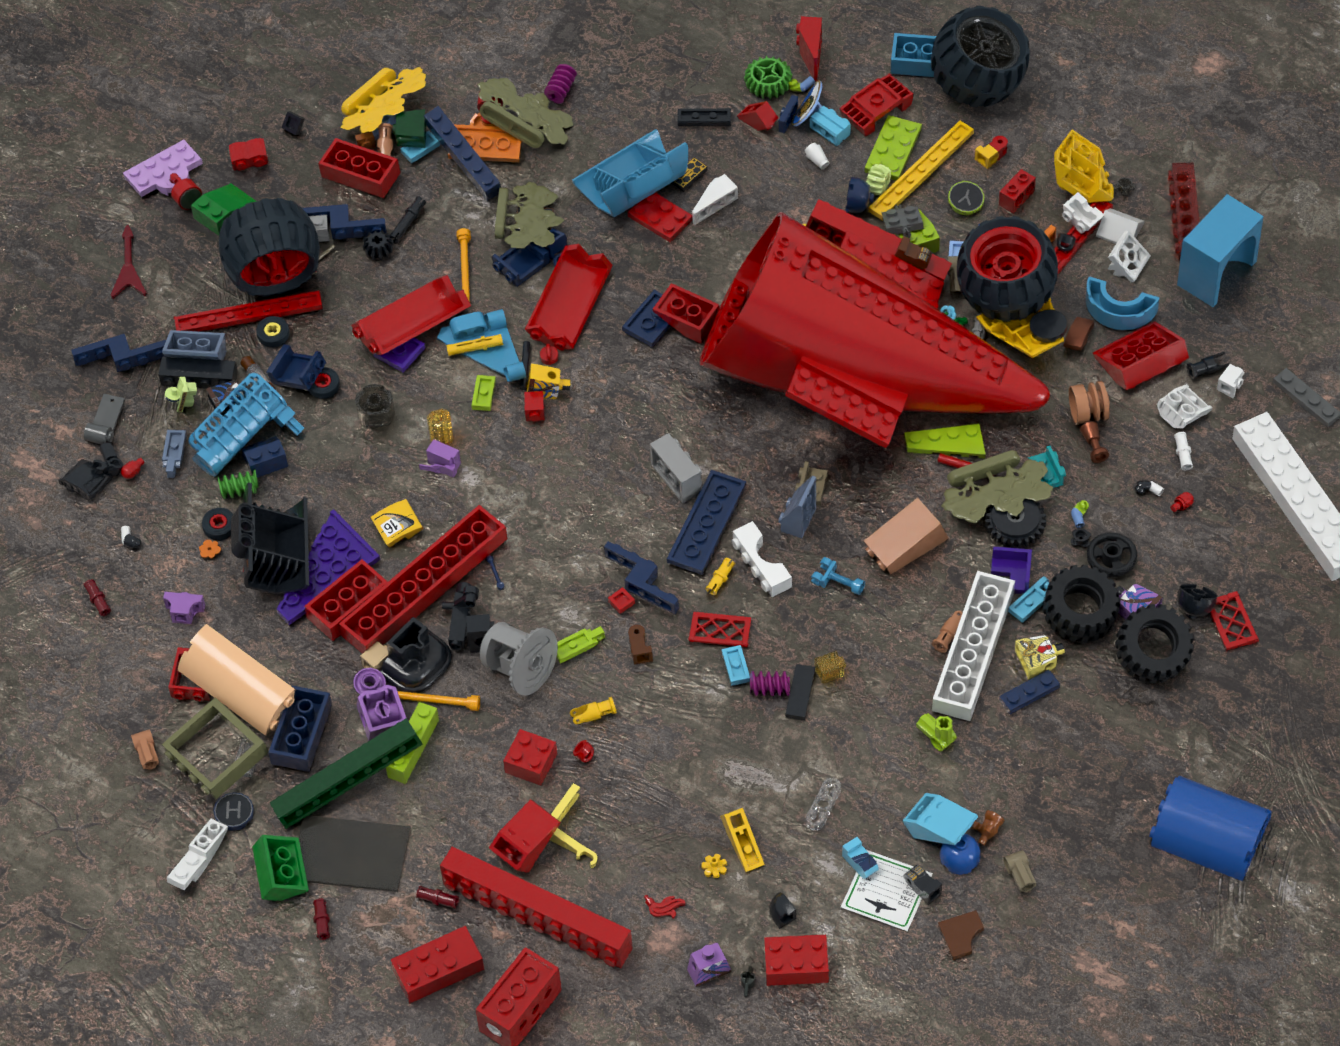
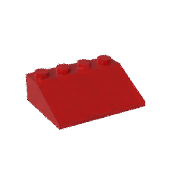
M1155 321L1093 352V356L1116 384L1125 390L1133 389L1136 385L1148 381L1155 375L1164 373L1167 369L1189 359L1185 339Z

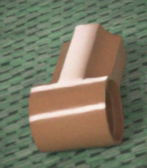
M150 729L131 735L143 769L151 770L156 768L159 761Z

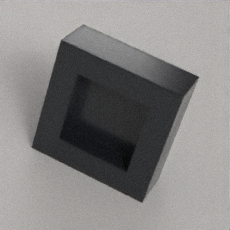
M287 111L281 128L294 135H299L305 118Z

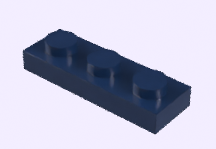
M1047 670L1000 695L999 701L1008 713L1012 714L1060 688V683L1052 672Z

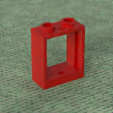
M178 647L168 687L171 697L178 700L210 701L211 695L202 688L179 686L182 674L178 671L179 662L184 651H189L190 648Z

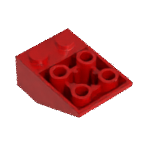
M530 799L498 832L489 849L517 871L529 873L561 822Z

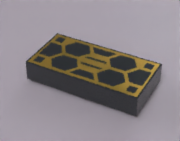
M693 158L687 164L686 173L671 182V184L684 192L708 170L707 166Z

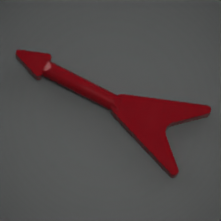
M126 225L122 234L125 264L111 292L112 299L128 286L134 288L143 296L147 295L132 264V239L134 236L129 225Z

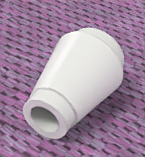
M812 143L805 149L806 157L821 169H825L830 164L820 145Z

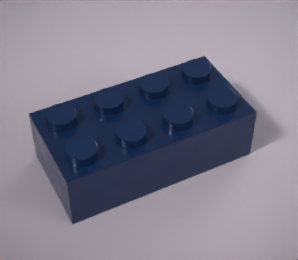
M292 685L291 687L295 689L294 703L289 708L286 707L283 710L268 753L273 765L309 772L332 707V701L328 692Z

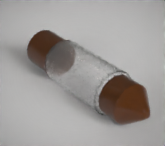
M251 356L242 357L240 364L247 375L251 373L259 374L276 390L272 381Z

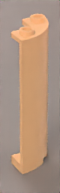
M206 624L190 641L193 645H191L189 651H184L179 662L178 671L211 696L216 697L222 704L265 736L271 731H275L280 720V712L286 707L289 708L294 703L295 689Z

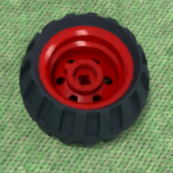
M999 216L996 219L983 221L976 229L973 228L969 232L959 250L957 279L960 289L973 309L992 320L998 319L1003 322H1010V320H1022L1032 313H1037L1043 304L1047 303L1050 299L1057 281L1058 262L1050 239L1035 223L1029 220L1025 221L1017 216Z

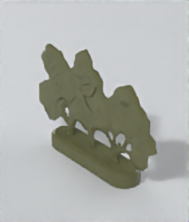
M492 78L477 84L480 88L478 94L480 99L486 101L480 107L479 112L487 121L533 148H539L543 144L545 139L543 133L552 144L561 143L564 145L567 142L568 136L563 128L574 126L573 119L569 114L561 110H549V100L544 93H537L536 95L530 93L520 97L517 95L515 85L508 78ZM498 98L503 100V106H500L501 103H498ZM505 109L513 110L517 113L518 117L509 113Z
M528 182L526 185L515 186L512 191L517 197L514 200H509V189L500 187L495 221V239H503L505 229H510L512 234L507 236L504 241L510 244L511 248H525L531 242L542 247L553 244L555 242L554 234L547 228L559 226L565 220L555 216V213L551 210H544L543 207L554 203L559 196L545 186H537L534 182ZM527 197L526 201L517 202L520 201L521 198ZM508 205L519 206L520 212L517 214L507 213ZM507 217H514L516 224L506 225Z
M1011 450L951 471L947 475L949 484L952 487L963 485L965 487L962 490L956 488L947 489L944 492L946 501L941 506L946 511H951L954 517L965 519L972 523L978 522L984 516L988 505H994L997 511H1007L1010 515L1017 517L1024 509V499L1034 501L1048 499L1051 496L1053 486L1041 481L1048 472L1042 461L1037 462L1036 460L1028 459L1021 468L1014 469L1021 459L1017 451ZM1007 470L1005 477L993 476ZM1013 472H1017L1019 476H1015ZM986 477L990 480L985 486H977L973 483ZM969 487H971L972 494L971 496L966 497V490H970Z

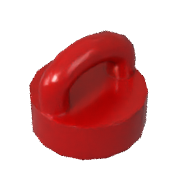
M546 344V347L540 351L541 361L546 365L557 362L559 357L557 349L550 346V344Z
M582 740L574 748L573 755L578 760L586 763L592 759L594 748L587 740Z

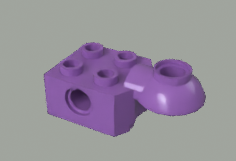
M364 668L355 675L353 680L354 688L360 694L357 699V710L368 741H370L380 733L404 720L406 715L396 687L386 685L385 677L379 670ZM369 682H370V683H372V684H374V685L371 686V687H369V686H366L365 683H369Z

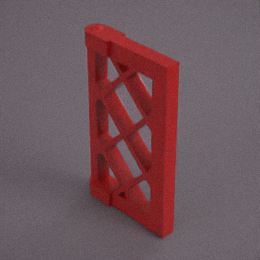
M1235 591L1217 597L1216 605L1223 607L1220 613H1217L1214 608L1210 615L1226 651L1257 643L1259 641L1238 592ZM1235 600L1238 608L1229 605L1228 602ZM1225 607L1235 611L1232 619L1222 615ZM1238 613L1242 615L1245 624L1235 620ZM1220 618L1230 622L1227 629L1223 628ZM1232 623L1243 627L1239 634L1229 631ZM1245 629H1248L1250 637L1242 636ZM1226 634L1237 638L1236 641L1229 642Z
M693 612L688 638L689 642L729 646L741 645V647L747 648L751 617ZM698 619L709 620L703 625L698 623ZM715 621L728 623L723 625L722 627H719ZM734 623H741L745 625L743 628L739 629ZM713 624L717 630L709 635L704 628ZM732 626L737 632L728 636L723 630ZM702 631L706 637L696 636V633ZM721 633L726 639L712 637ZM739 634H740L741 637H742V641H740V640H731V639L735 638L736 636H738Z

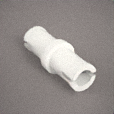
M1178 432L1174 435L1177 445L1176 454L1179 456L1181 469L1184 471L1193 468L1190 455L1191 447L1188 446L1186 433Z

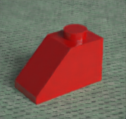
M767 101L747 105L737 115L738 119L757 131L771 129L775 125L774 122L779 118Z

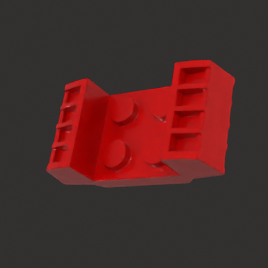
M889 73L881 79L877 78L853 95L840 108V113L843 118H846L851 125L866 137L875 132V122L897 107L903 112L912 104L914 93Z

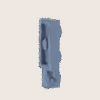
M167 430L162 457L167 478H175L176 468L181 467L187 437L186 430Z

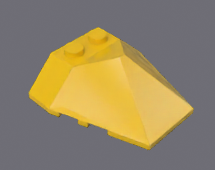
M1071 130L1054 153L1058 186L1063 190H1067L1073 196L1078 192L1087 199L1088 203L1111 201L1114 198V188L1108 182L1109 173L1104 170L1105 161L1101 149L1074 130Z
M1051 297L1038 312L1054 310ZM1034 313L1025 319L1010 320V322H1003L998 319L992 320L984 314L976 316L986 331L1031 358L1064 342V337L1056 339L1055 342H1041L1035 339L1034 335L1030 332V320L1035 315Z

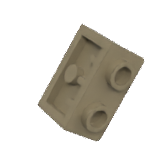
M805 461L804 467H800L799 479L801 480L800 483H796L795 491L810 477L815 476L816 505L820 506L828 470L809 468V462Z

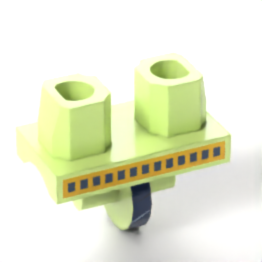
M180 377L177 388L170 387L166 389L165 398L171 403H178L177 412H183L184 407L193 406V395L197 393L196 383L186 382L185 377Z

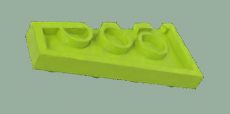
M980 424L904 433L907 452L932 454L936 452L948 456L950 454H960L961 457H969V455L979 456L982 459L986 457Z

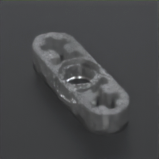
M831 777L824 780L806 816V824L809 829L820 830L824 826L841 792V784L838 779ZM832 785H834L835 788H833V789L831 790L830 796H829V795H828V787H831ZM826 800L829 802V805L822 808L818 805V802ZM817 812L820 813L819 821L813 823L812 819L814 820L816 818Z

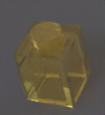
M837 651L814 658L815 671L822 684L844 676L846 663L842 656L839 657Z

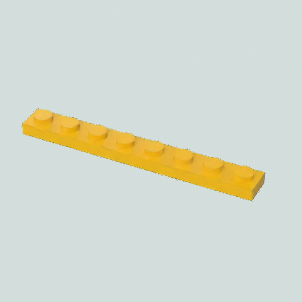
M961 120L956 123L868 207V212L883 221L882 212L894 209L895 205L899 206L898 204H901L974 134V129Z

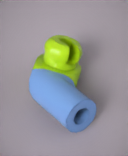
M811 76L802 83L792 79V82H788L789 89L793 92H804L815 84V80Z
M1085 500L1078 502L1071 511L1076 528H1082L1085 525L1082 517L1089 508V504Z

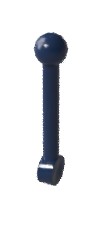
M491 555L487 556L486 561L490 563L494 573L497 589L503 590L504 583L500 581L493 563L494 558Z

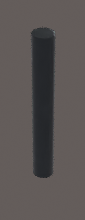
M529 341L523 342L522 362L526 378L520 379L521 390H527Z

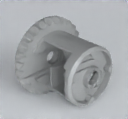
M498 622L487 631L482 640L480 660L483 666L510 676V685L518 694L530 695L540 689L553 670L558 651L557 638L551 630L544 627L531 630L530 634L514 628L511 624Z

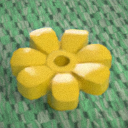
M715 854L714 857L708 855L705 857L706 862H702L701 868L705 870L704 875L706 877H710L713 874V878H719L720 874H726L727 869L725 866L727 861L725 859L720 860L721 856L719 854Z

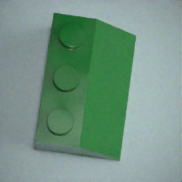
M262 835L252 847L262 900L282 901L308 892L299 838Z

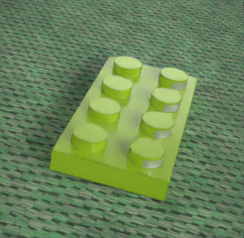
M888 115L866 163L864 172L869 173L872 166L882 164L891 170L890 179L897 181L907 164L921 132L922 124Z

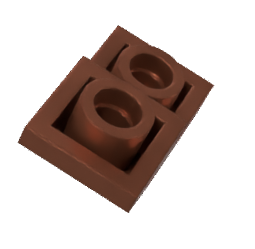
M1076 317L1067 333L1063 347H1068L1072 350H1082L1088 341V334L1094 328V320Z

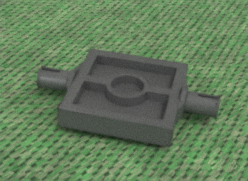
M898 204L899 208L895 205L894 209L882 212V219L888 233H902L903 236L910 238V232L924 229L918 206H907L902 209V206Z

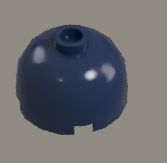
M850 177L846 199L847 205L845 207L847 213L858 214L864 212L869 203H873L874 193H871L870 185L864 179Z

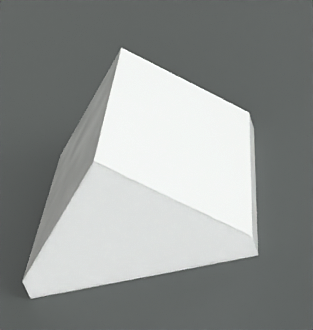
M1107 209L1104 211V217L1101 219L1096 237L1116 244L1123 232L1129 230L1136 238L1145 221L1114 209Z

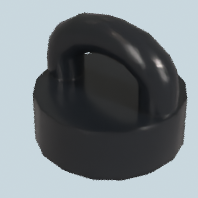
M1059 233L1056 245L1062 251H1071L1075 245L1076 237ZM1061 242L1068 243L1069 246L1064 247L1061 245Z

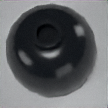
M1181 584L1178 590L1177 601L1180 609L1186 613L1187 617L1197 619V617L1208 615L1214 609L1217 602V594L1213 590L1204 586L1202 590L1196 588L1197 584Z

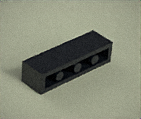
M162 357L158 375L161 386H177L179 378L185 377L186 382H195L197 388L207 389L229 381H236L238 370L235 361Z

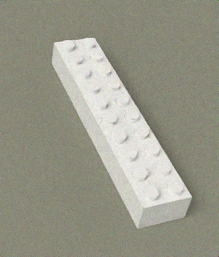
M1268 412L1235 425L1232 437L1235 444L1331 581L1340 578V513Z

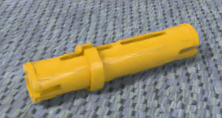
M498 334L488 337L481 336L479 339L446 346L448 355L452 356L482 349L485 351L487 348L503 346L502 335Z

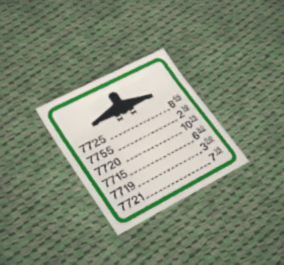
M867 850L869 855L877 862L879 870L865 879L856 872L841 908L908 931L922 899L907 884L903 876L914 866ZM926 871L929 876H932L933 873Z

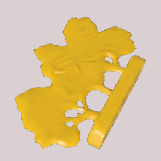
M386 67L380 70L343 102L341 110L343 115L347 117L343 119V125L340 128L350 130L360 126L361 133L371 132L382 123L383 116L396 115L403 112L404 106L402 105L405 99L401 98V96L416 92L425 87L426 74L422 73L423 69L421 67L413 70L404 69L399 73L398 79H396V72L393 69ZM401 81H402V83L399 84V85H393V84H395L396 82H401Z

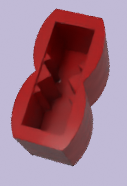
M256 138L247 142H236L229 145L233 170H245L251 166L261 167L268 163L263 138Z

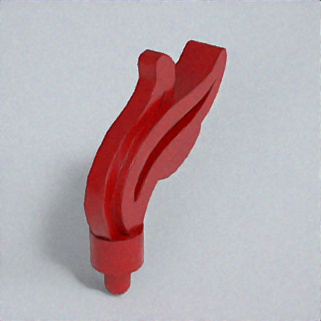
M648 895L644 896L649 912L654 917L671 916L675 918L676 912L674 909L686 905L685 900L675 899V896L666 897L661 903H656Z

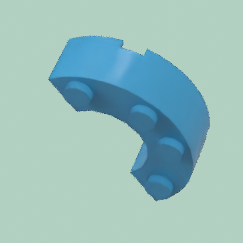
M1088 277L1087 309L1096 321L1106 327L1122 331L1136 329L1149 323L1158 312L1159 297L1142 292L1138 298L1132 301H1117L1107 293L1106 281L1093 277Z

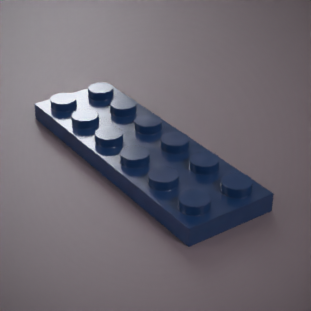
M714 470L710 471L667 557V563L703 575L747 486L746 481Z

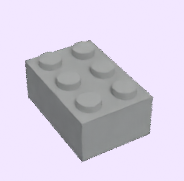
M668 433L650 443L651 466L683 504L699 495L702 485V471L697 464L691 461L689 453L681 449L679 441L676 438L673 439Z

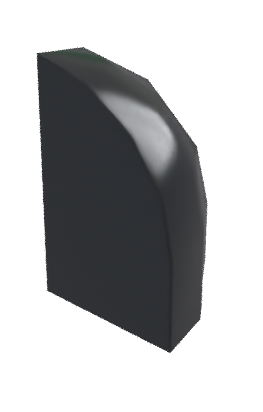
M778 892L770 903L769 914L780 929L796 919V908L783 893Z

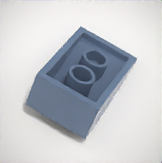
M815 476L810 477L794 492L792 498H788L786 511L780 514L778 521L781 524V532L803 538L816 511Z

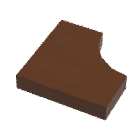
M977 910L938 922L939 930L952 960L971 955L973 938L978 933L984 931V926Z

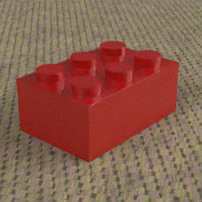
M826 934L764 937L767 986L829 983Z

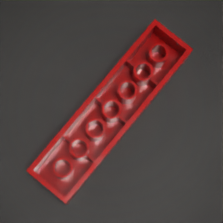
M818 199L806 224V227L839 247L846 231L894 256L902 240L896 235L888 233L878 226L867 223L863 219L855 217L845 210L838 209ZM932 254L928 267L921 270L944 281L952 263Z

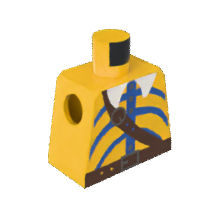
M531 363L527 392L543 391L544 399H556L559 390H570V380L560 379V369Z

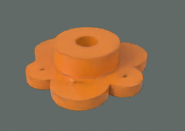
M205 540L203 545L199 546L202 558L209 557L212 559L221 552L217 541Z

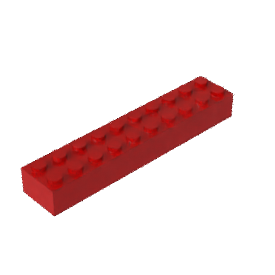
M478 505L339 623L341 636L362 654L377 641L382 645L386 644L412 617L416 618L504 543L508 539L506 526L482 506Z
M453 846L440 864L443 885L448 890H456L467 899H475L484 907L494 908L501 915L513 917L518 923L532 926L535 931L539 933L544 932L556 941H563L575 950L580 949L592 958L603 960L611 967L616 966L621 969L633 949L631 930Z

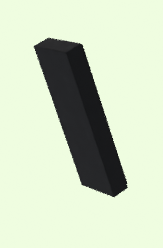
M731 108L678 109L677 124L678 126H731Z
M796 664L785 718L805 720L815 667Z

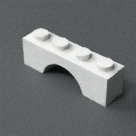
M753 521L733 531L732 544L736 550L739 549L743 561L750 565L752 574L755 578H759L765 592L768 591L771 597H774L792 588V577L782 563H769L758 555L759 549L763 546V536Z

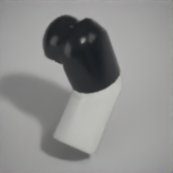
M1140 480L1134 488L1140 494H1143L1145 489L1157 496H1161L1164 492V488L1153 481Z
M122 526L121 539L123 545L129 548H139L141 546V539L131 535V528L129 526Z

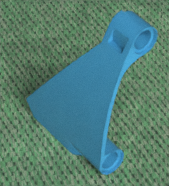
M503 309L488 312L485 315L482 312H473L458 316L450 320V326L441 328L437 339L446 345L479 339L481 336L488 337L501 334L503 346L487 348L485 351L482 349L462 354L491 370L505 375L507 382L526 378L523 362H519L507 329Z

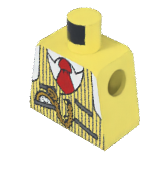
M1045 635L1015 641V652L1028 680L1047 670L1054 669L1057 665V656L1065 653L1061 642L1051 645L1048 637Z

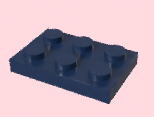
M653 290L622 326L623 332L652 348L671 327L670 324L652 310L663 295L656 290Z

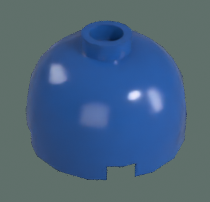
M964 834L955 845L942 843L940 860L942 865L948 868L949 872L958 875L968 874L979 865L981 858L980 847L975 838L969 834Z

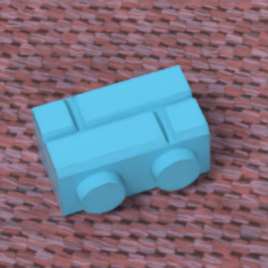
M822 106L810 117V128L835 146H838L851 134L850 122L846 118L842 119L833 109Z

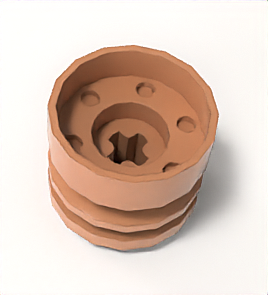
M1097 381L1095 385L1093 382H1090L1088 384V392H1086L1083 384L1069 387L1070 410L1076 425L1089 422L1090 414L1095 422H1098L1100 417L1103 421L1109 419L1110 402L1103 381Z

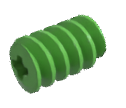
M253 470V476L246 471L245 477L242 476L241 472L238 473V478L231 474L230 480H228L226 475H223V481L218 477L220 493L223 499L227 498V493L231 498H234L235 492L241 497L242 491L245 492L248 482L252 483L253 494H256L257 488H259L256 470Z

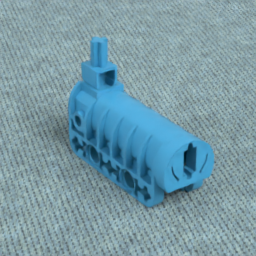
M251 373L189 436L188 441L191 447L197 451L192 460L206 473L215 477L268 421L270 422L273 419L280 427L286 425L296 436L301 433L304 427L293 417L295 412L287 406L284 398L259 374ZM251 383L252 386H251V388L248 390V389L246 388V386H248V384ZM241 391L245 392L244 395L246 396V398H244L243 394L240 393ZM227 406H229L231 409H229L226 412V414L222 416L220 413H222L223 410ZM212 417H215V418L217 417V418H219L220 425H219L218 421H217L216 419L212 418ZM202 432L206 434L201 439L199 438V435Z

